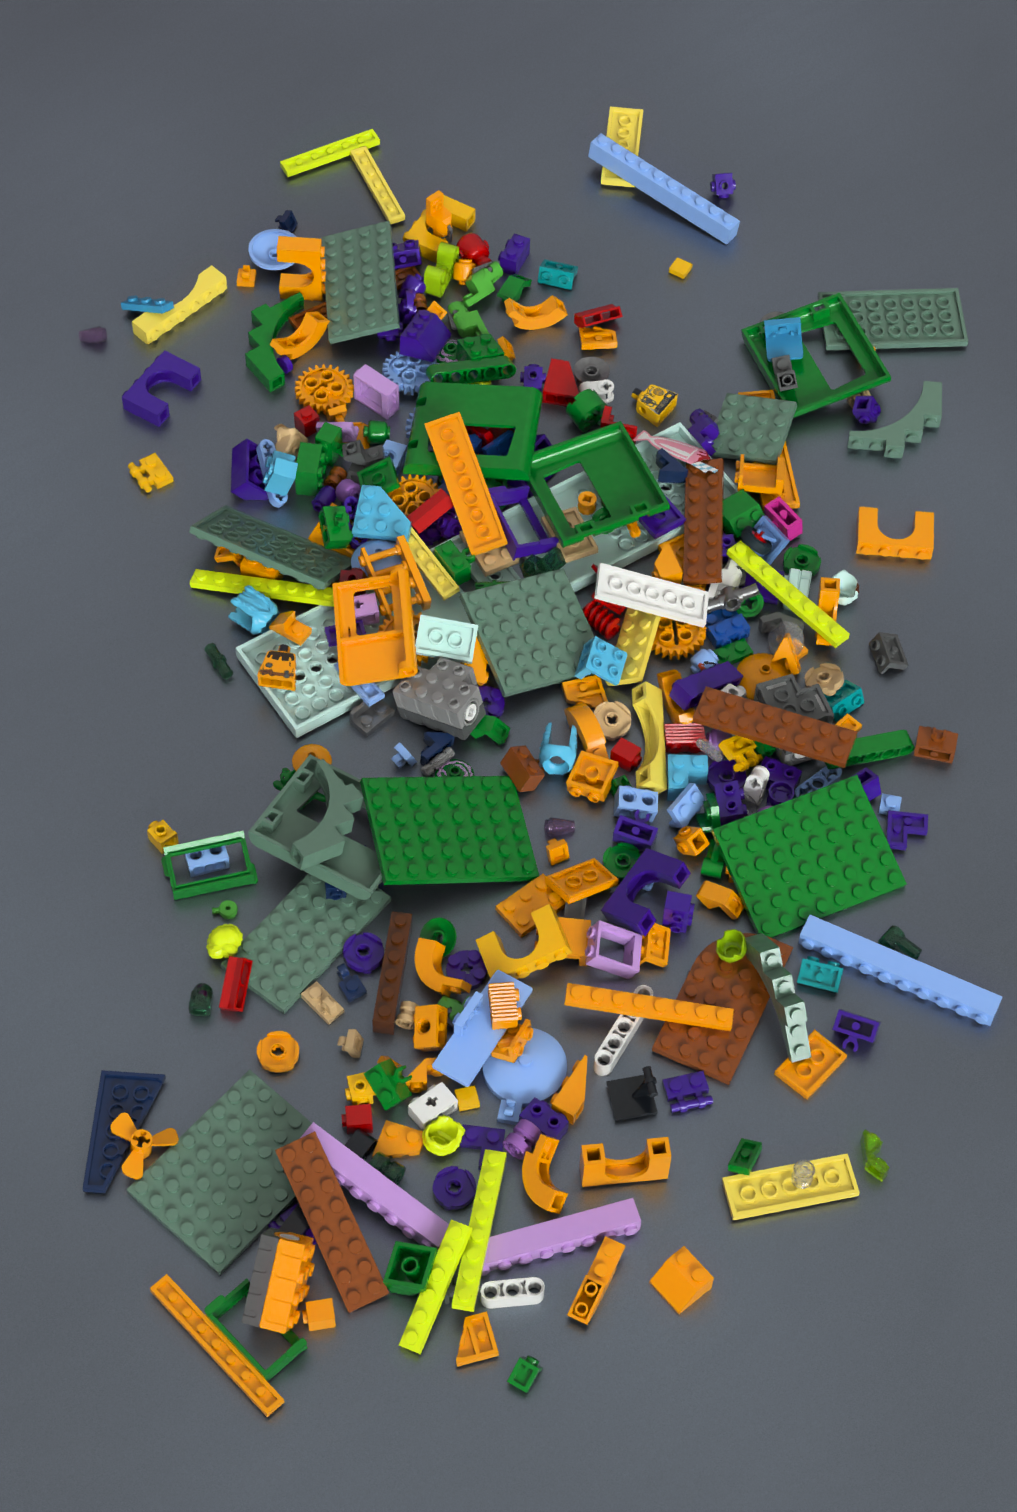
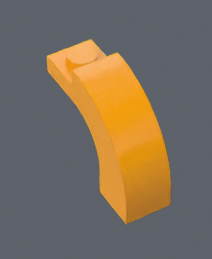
M554 295L541 304L530 307L522 306L511 298L504 301L507 315L512 318L514 326L520 329L535 330L546 328L556 324L568 315L564 302Z
M318 311L306 312L301 325L292 335L285 338L272 339L270 346L275 349L276 353L286 355L290 360L299 358L316 345L323 336L330 321Z
M821 577L817 606L836 621L840 579ZM815 631L816 645L832 646Z
M676 669L657 673L659 689L662 690L663 703L672 723H692L696 710L690 708L684 711L669 696L672 684L676 680L682 679L681 673Z
M580 703L565 708L564 712L569 728H572V725L577 728V734L581 739L584 751L609 759L605 747L606 740L590 707Z
M418 938L415 949V967L422 982L430 989L449 998L451 993L461 995V992L470 993L471 984L461 979L446 977L443 974L441 963L446 946L435 940Z
M540 1134L533 1153L529 1151L525 1153L522 1165L523 1184L528 1196L536 1205L547 1211L560 1214L568 1193L555 1187L549 1175L550 1163L560 1140Z

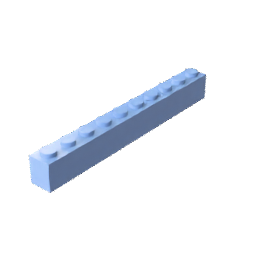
M602 133L591 141L588 157L726 245L737 235L740 221Z
M809 915L800 933L798 944L802 945L805 949L814 950L826 958H832L845 966L856 968L863 974H870L882 982L893 984L903 991L914 993L921 999H928L940 1007L949 1008L961 1016L970 1017L979 1024L991 1026L1002 1000L1000 995L815 916Z

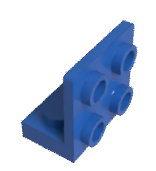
M507 430L481 448L479 455L506 456L514 435L513 431Z

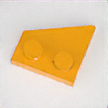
M594 326L593 329L578 327L582 350L617 348L618 342L615 331L602 329Z
M596 675L562 682L561 686L566 703L574 705L584 703L590 708L596 709L599 704L608 701L601 678Z
M386 1120L372 1154V1160H379L380 1157L388 1156L399 1158L404 1155H420L423 1147V1131Z
M487 1311L465 1317L458 1355L456 1357V1366L499 1356Z

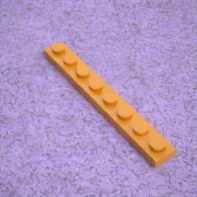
M567 983L564 1002L566 1006L731 1031L734 1010Z
M168 1274L150 1287V1292L266 1417L270 1416L284 1403V1399Z

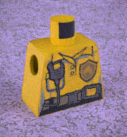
M652 384L645 391L635 388L631 397L637 400V413L658 427L677 406L678 394Z

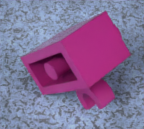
M780 496L764 506L765 516L790 541L803 533L802 519Z

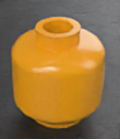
M458 259V262L454 263L453 278L459 281L460 285H466L465 282L472 275V269L476 267V264L472 263L471 259Z

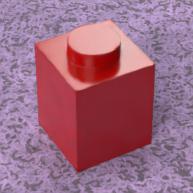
M310 405L294 413L295 428L305 437H309L317 432L316 424L320 422V418Z
M621 737L611 750L610 759L617 761L622 769L631 772L642 761L641 748Z
M371 1104L345 1106L346 1114L341 1115L342 1127H347V1135L354 1134L357 1129H361L366 1133H373Z

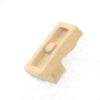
M317 981L301 993V998L328 1025L344 1013V1008Z

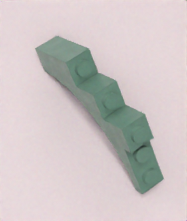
M924 381L917 404L906 416L895 423L879 429L850 431L847 448L884 451V457L902 458L905 442L921 443L923 426L939 428L942 417V382Z
M324 759L316 762L314 776L321 785L325 795L327 811L322 821L313 831L292 843L290 857L300 870L342 854L345 844L343 835L352 831L354 822L352 813L360 811L363 795L361 791L357 790L352 783L345 786L343 780L335 774L333 768Z
M763 933L746 937V957L759 973L770 995L782 1029L789 1061L794 1063L811 1058L805 1023L808 1021L805 1003L795 994L792 974L782 964L780 947Z

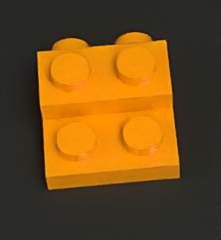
M581 750L566 781L567 791L574 797L586 796L593 803H598V801L604 802L612 787L611 781L619 766L618 762Z

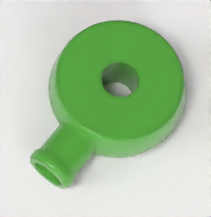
M231 900L223 901L219 907L212 908V914H220L222 918L228 920L233 919L238 913L236 903Z

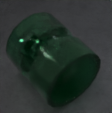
M380 1151L369 1162L372 1167L396 1185H399L406 1171L405 1166L396 1161L391 1162V1158Z

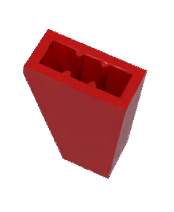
M551 358L543 388L542 403L567 407L569 403L573 404L576 401L574 397L579 394L569 361Z

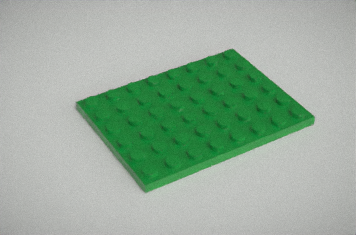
M857 775L717 827L711 831L756 934L763 933L770 938L804 926L809 915L823 919L907 885Z
M509 776L376 777L361 779L360 785L384 885L533 881L539 877L517 790Z

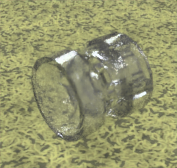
M808 1160L796 1162L791 1175L792 1183L800 1189L808 1188L812 1184L815 1174L814 1165Z

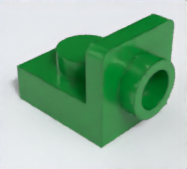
M530 1355L520 1357L507 1382L528 1393L536 1376L543 1369V1367L538 1365L540 1361Z

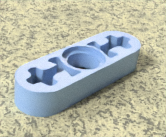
M825 766L795 789L794 798L799 797L800 793L805 794L820 789L813 786L812 783L814 781H820L823 787L839 782L842 774L841 768L828 769ZM829 772H830V773H834V772L836 773V775L832 774V775H830V776L828 777Z

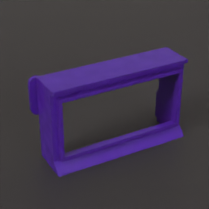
M529 485L507 489L506 486L488 488L508 542L505 546L512 560L547 552L554 554L559 539L557 537H547L527 499L530 490ZM519 503L539 541L518 544L499 506Z

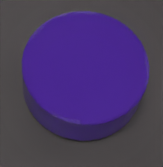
M282 355L277 358L276 361L284 371V374L293 370V364L289 357Z

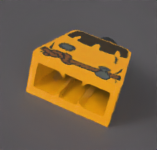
M282 644L279 646L278 651L270 650L267 652L258 671L259 686L296 690V655L290 653L291 648L288 645Z

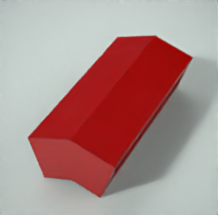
M613 304L575 313L574 324L579 328L623 316L620 306L616 307Z
M441 488L408 515L407 518L410 520L415 532L419 535L453 507L452 500Z
M229 956L219 1004L221 1010L243 1012L252 960Z

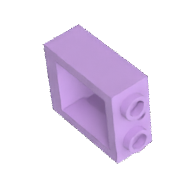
M366 364L355 371L353 375L354 399L387 420L399 410V385Z
M600 920L589 927L587 931L588 944L585 950L586 965L626 979L632 978L639 972L642 935ZM600 937L624 945L623 963L599 955Z

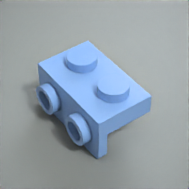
M689 783L667 809L672 818L669 822L670 827L683 828L687 826L692 817L700 811L703 801H706L695 783Z

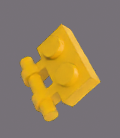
M156 453L140 459V466H136L133 462L128 464L130 474L138 480L140 488L144 489L147 493L152 490V485L159 489L174 482L173 476Z
M735 735L723 740L718 745L729 761L733 759L736 761V764L733 765L735 772H743L749 767L757 766L763 760L761 754L755 753L754 749L757 746L753 740Z

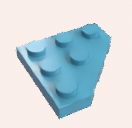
M362 485L352 529L353 537L396 541L398 536L404 535L406 541L409 542L412 527L410 520L380 486Z

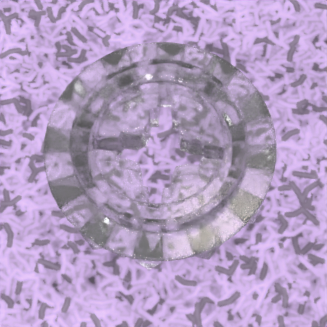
M698 738L695 742L696 746L712 760L721 762L724 758L721 755L722 752L710 741Z

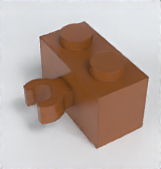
M919 726L913 756L952 763L956 751L958 733L945 729L938 730L935 727Z
M526 745L510 747L500 762L519 792L534 791L545 776L544 768L539 766V759H534Z

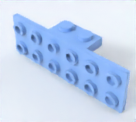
M496 970L481 993L476 991L472 997L469 996L464 1003L463 1011L461 1013L458 1012L452 1022L454 1024V1033L433 1062L432 1068L463 1086L469 1087L507 1030L505 1028L499 1030L492 1029L488 984L514 982V988L519 989V1001H516L517 1008H522L531 995L533 988L500 970Z

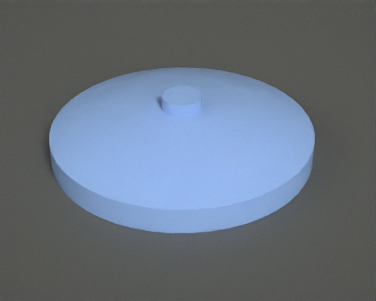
M533 1028L531 1040L527 1041L522 1055L518 1056L515 1063L491 1057L490 1054L482 1066V1072L487 1087L498 1099L515 1100L517 1103H522V1107H527L534 1097L540 1101L547 1102L551 1100L556 1092L558 1093L561 1090L562 1082L567 1075V1059L562 1046L555 1038L542 1030Z

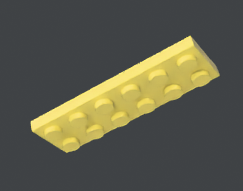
M610 106L606 137L637 156L639 155L643 109ZM602 167L601 184L635 187L610 170Z
M627 607L616 644L617 648L628 654L618 685L643 681L661 616ZM605 681L606 684H607L609 687H610V686H615V685H613V684H611V683Z
M848 1153L753 1171L749 1175L738 1174L722 1177V1184L732 1220L856 1197L860 1193Z

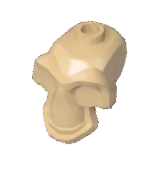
M277 424L274 427L277 431L276 451L296 456V462L300 442L308 443V438L296 428H288L283 424Z

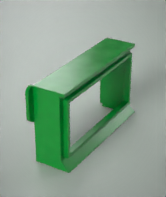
M244 830L163 847L165 856L161 859L164 875L170 879L174 900L248 884H256L258 882L255 865L250 862ZM241 842L247 867L246 871L176 885L171 857Z
M246 1278L226 1297L220 1295L205 1307L204 1311L208 1319L268 1382L302 1351L308 1349L307 1341L303 1337L300 1339L289 1329L285 1334H280L291 1347L266 1370L218 1320L241 1299L247 1298L250 1281Z

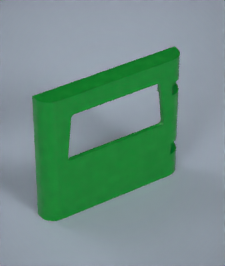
M840 293L768 319L800 317L801 333L831 324L837 326L865 375L836 389L829 387L802 341L803 358L791 360L798 388L780 392L774 376L772 362L767 360L765 330L763 328L764 321L741 329L744 343L770 389L774 390L776 399L797 403V409L793 418L891 381V375ZM822 306V309L815 311V307Z
M425 382L421 384L418 391L403 474L443 476L435 453L428 451L429 437L424 424L460 412L465 426L515 428L506 456L475 454L483 477L488 479L529 481L543 400L541 391L534 387L441 382Z
M621 421L534 452L530 480L526 482L555 536L559 539L562 548L584 540V537L589 535L595 537L639 521V517L645 515L650 517L670 509L668 500ZM580 463L609 513L610 518L593 522L591 519L575 525V528H571L544 478Z

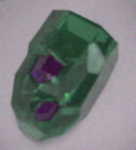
M199 983L194 987L189 1001L190 1014L203 1017L211 1015L214 997L212 988L209 985Z

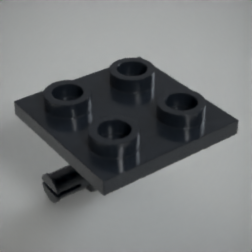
M651 1066L642 1068L644 1075L606 1081L615 1121L657 1114L658 1111L654 1097L658 1095L655 1085L657 1081L656 1077H653Z

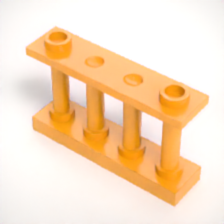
M404 535L397 537L396 545L393 548L367 555L365 547L361 548L358 560L360 566L365 568L368 577L390 575L391 570L396 567L407 569L409 572L410 588H414L416 593L415 596L411 597L412 605H421L423 611L430 609V595ZM393 555H400L402 559L401 564L374 571L371 562ZM391 587L373 589L380 604L378 607L381 616H385L386 620H389V615H392L393 603L388 604L385 595L392 593Z

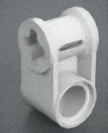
M611 380L586 381L579 385V392L586 389L593 391L594 389L606 404L614 399L612 392L614 384Z
M764 766L754 767L743 787L744 800L758 806L765 795L770 775Z

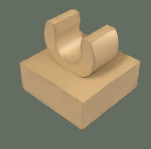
M348 1029L347 1037L340 1036L337 1045L342 1046L341 1050L347 1051L352 1058H360L364 1039L356 1029Z

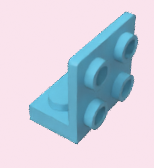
M594 636L583 646L575 677L583 679L586 675L592 673L617 686L620 682L628 654Z

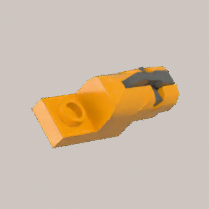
M438 190L426 198V224L433 229V235L451 243L453 241L452 214L444 207V194Z

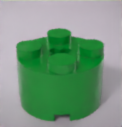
M586 389L574 397L576 401L573 404L569 403L567 405L566 414L583 433L589 431L591 426L601 424L604 407L607 406L594 389L593 391Z

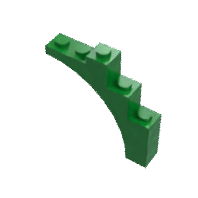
M300 292L272 307L264 304L251 311L252 324L256 328L248 332L249 345L253 349L245 353L246 366L269 392L285 385L284 371L277 363L273 353L274 348L270 346L272 339L277 338L279 331L289 318L304 309V296Z

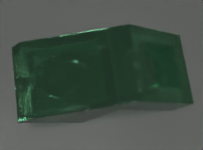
M555 547L543 558L532 554L519 567L523 577L526 578L559 570L566 564L561 550Z

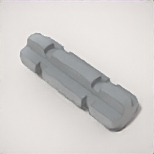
M446 747L441 754L436 755L428 764L421 768L422 773L426 777L433 774L435 770L439 769L448 759L455 755L453 749Z

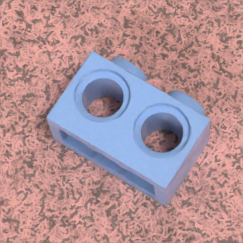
M619 785L614 795V816L619 817L622 815L634 819L635 812L639 810L638 817L640 819H645L648 813L650 814L649 822H653L658 813V792Z
M226 846L184 854L190 878L230 868Z

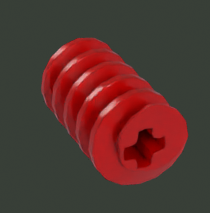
M593 600L583 607L584 615L590 626L599 631L607 640H610L620 630V625H618L620 618L614 619L615 614H608L609 609H603L604 605H597L598 602Z

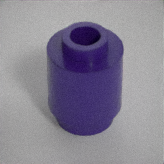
M328 485L322 487L311 501L313 509L320 513L323 506H330L332 502L334 503L336 500V490Z

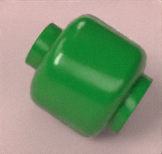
M370 420L368 425L363 428V437H367L369 444L384 445L386 439H390V426H387L385 421Z

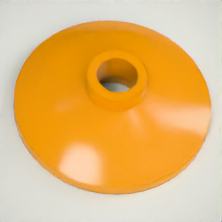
M308 744L300 747L292 758V765L295 771L298 770L309 755L320 760L324 759L332 765L329 751L317 744Z

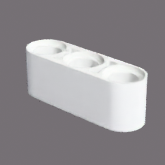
M538 1277L488 1281L481 1286L480 1302L489 1309L538 1304L544 1298L545 1285ZM531 1288H537L540 1292L535 1294L531 1293L529 1290ZM515 1290L518 1294L511 1296L507 1292ZM488 1292H492L496 1296L488 1298L485 1296V1294Z

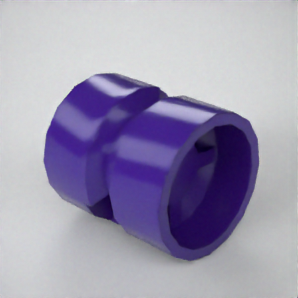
M776 781L771 784L768 790L766 806H775L794 799L793 786L785 781Z

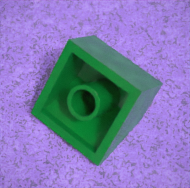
M743 489L723 499V531L726 535L733 534L734 538H738L746 526L754 527L764 515L759 503Z
M395 1241L384 1276V1285L391 1293L412 1296L424 1292L438 1249Z

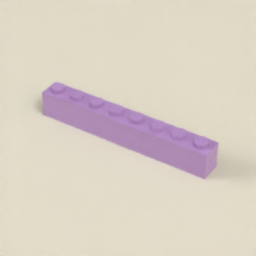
M313 1122L300 1138L314 1131L316 1132L340 1186L348 1189L354 1198L364 1201L370 1210L380 1213L390 1225H395L401 1229L407 1238H413L420 1245L439 1249L449 1225L447 1222Z
M626 1199L491 1236L489 1238L482 1276L489 1274L493 1270L509 1269L515 1264H528L533 1259L540 1257L546 1259L552 1257L555 1253H568L580 1246L590 1247L596 1242L604 1240L605 1236L614 1240L620 1235L625 1234L629 1236L637 1233L641 1227V1219L634 1199Z

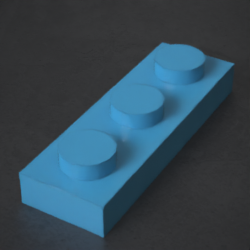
M129 296L126 301L121 302L122 310L163 314L174 308L173 301H166L164 298L151 299V297L138 298V296Z

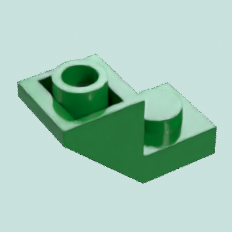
M518 274L509 275L497 293V297L502 298L503 302L508 298L517 302L520 300L523 288L530 287L532 280Z
M485 715L470 735L477 739L486 734L497 744L502 745L507 739L510 727L495 716Z

